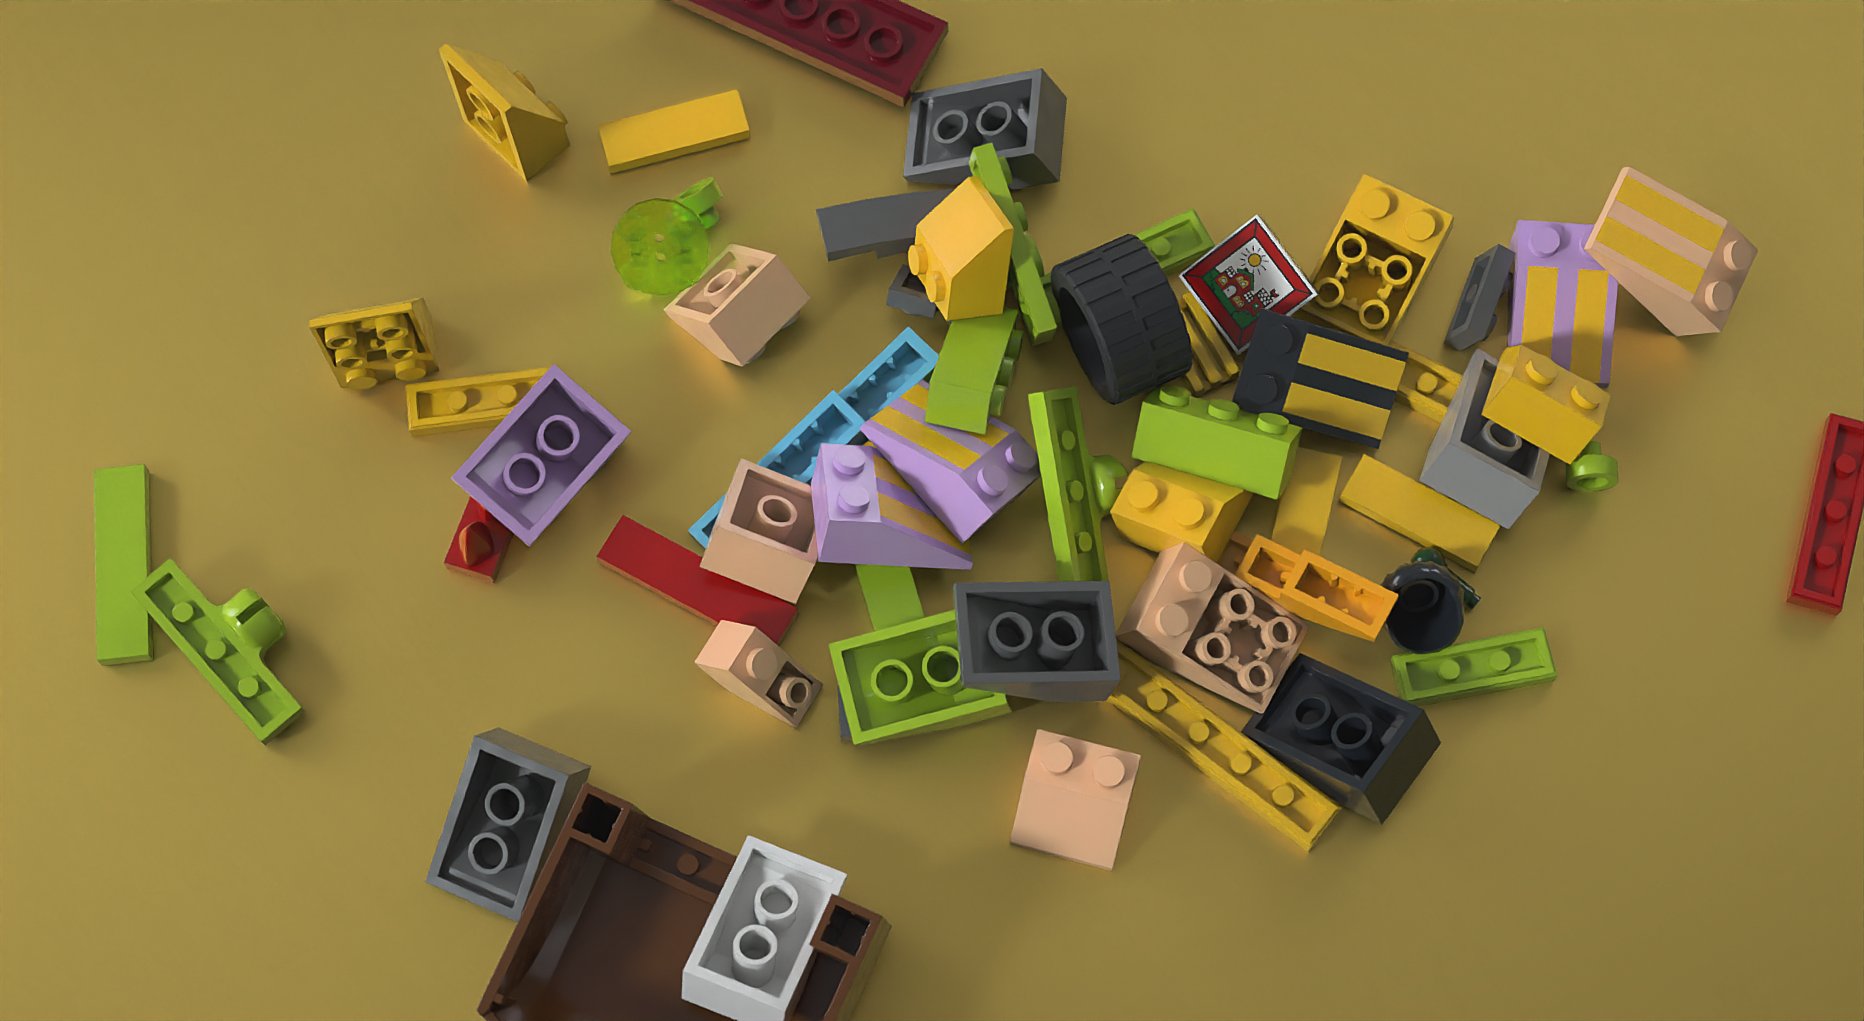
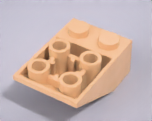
M1183 542L1160 552L1115 635L1117 640L1155 665L1262 714L1270 703L1310 625Z

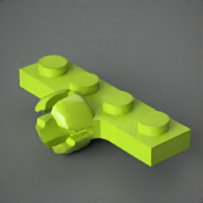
M992 142L974 147L969 161L973 177L978 176L1014 228L1006 289L1012 288L1032 346L1052 340L1057 329L1056 324L1061 322L1060 312L1053 294L1046 295L1040 277L1044 276V266L1036 244L1031 236L1024 232L1028 230V221L1024 208L1020 202L1013 203L1008 189V185L1012 184L1008 162L1004 156L997 157Z
M1077 386L1028 394L1031 422L1034 429L1039 470L1043 482L1048 523L1051 530L1059 582L1109 581L1100 522L1103 516L1111 515L1110 510L1123 488L1116 489L1114 479L1129 476L1122 463L1111 455L1092 456L1089 454L1086 446Z
M171 558L130 591L265 746L305 712L302 706L265 665L263 658L266 651L285 635L286 628L283 621L257 592L250 588L242 589L226 604L215 606L208 601Z

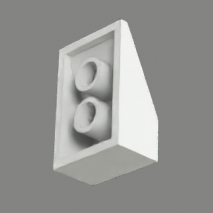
M748 835L685 965L682 980V999L737 1021H790L818 954V951L811 947L809 943L831 894L840 897L847 874Z

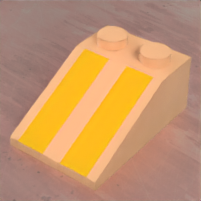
M1630 166L1622 168L1584 247V250L1675 336L1722 331L1758 252V249L1728 220Z

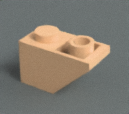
M725 620L720 621L694 662L729 692L793 727L799 725L823 686L817 678L758 628Z

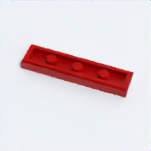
M1830 413L1826 419L1786 602L1836 616L1843 607L1864 508L1863 421Z
M622 515L596 556L600 564L715 626H718L721 620L754 626L778 646L781 645L799 615L798 608L774 595L700 567L703 557L625 515Z

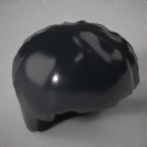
M1418 560L1412 564L1405 563L1399 566L1394 573L1387 574L1380 586L1399 594L1398 600L1383 626L1392 641L1400 649L1414 654L1436 653L1454 643L1464 623L1466 603L1464 598L1465 591L1461 587L1457 576L1450 573L1442 565L1432 561L1421 562Z

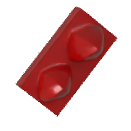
M470 496L444 564L448 570L495 583L514 533Z

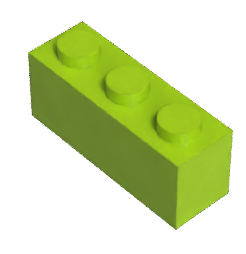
M1004 307L1003 314L951 321L930 379L925 416L926 423L985 435L991 415L1000 417L1006 388L1010 387L1015 360H1019L1024 331L1016 330L1018 310Z
M1166 385L1156 387L1142 402L1131 458L1158 464L1277 500L1290 483L1302 427L1289 424L1287 418L1278 414L1261 413L1256 415L1239 410L1240 407L1234 402L1224 399L1207 401L1191 396L1190 391L1185 388Z

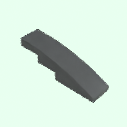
M955 189L891 195L816 209L828 261L875 251L877 259L909 252L910 246L915 244L917 224Z

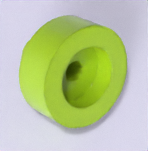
M710 177L680 193L671 204L682 221L697 216L704 229H707L721 220L713 205L723 197V193L713 177Z
M1590 441L1580 452L1581 456H1577L1571 464H1565L1566 484L1573 490L1602 491L1616 486L1619 482L1617 460L1614 457L1601 454L1600 442Z

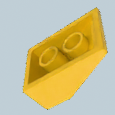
M448 43L439 48L463 120L526 181L570 146L565 125L568 124L566 117L551 101L544 104L534 95L536 91L533 85L521 72L516 71L512 74L500 61Z

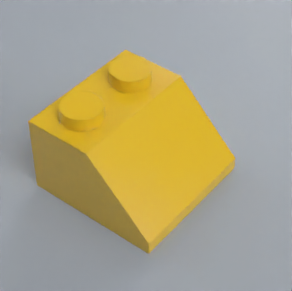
M978 176L968 177L917 224L915 244L910 246L908 252V261L912 274L919 277L926 288L929 300L935 302L946 321L1003 314L1014 228Z
M1523 345L1506 347L1501 353L1481 415L1564 462L1571 464L1601 429L1611 395L1601 390L1593 382L1584 380L1555 364L1553 360L1545 355L1538 354Z
M1146 461L1132 470L1110 513L1121 539L1159 554L1165 549L1185 542L1217 563L1254 493Z

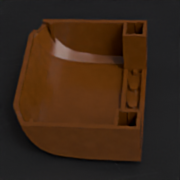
M584 782L476 1011L486 1021H737L682 999L683 970L737 857L656 821L634 804ZM831 894L809 943L811 947L818 951V954L790 1021H850L892 928L883 916L835 894Z

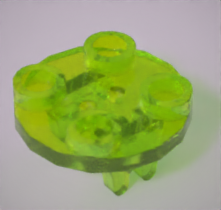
M653 198L636 203L621 215L612 232L610 252L615 268L622 276V280L628 288L645 294L666 296L681 292L698 282L701 273L707 265L710 242L705 225L692 209L676 200ZM661 234L664 239L658 241L655 239V235ZM662 253L665 255V259L659 260L656 255Z

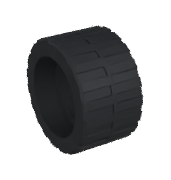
M1126 234L1053 267L1051 271L1052 293L1059 308L1063 329L1082 370L1093 388L1107 403L1117 405L1183 376L1191 370L1193 359L1191 340L1178 300L1157 259L1150 252L1147 245L1137 236Z

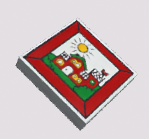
M1260 214L1255 215L1178 275L1238 355L1249 348L1261 308L1291 316L1320 294Z

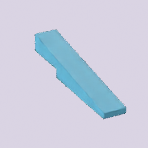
M908 326L841 392L837 394L832 390L757 465L811 486L821 443L859 446L865 444L869 439L859 428L921 380L930 383L939 355ZM726 494L688 529L690 534L705 549Z

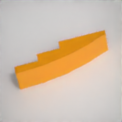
M1234 530L1217 562L1218 565L1292 614L1373 642L1376 641L1399 597V594L1306 549L1300 555L1259 534L1253 540Z

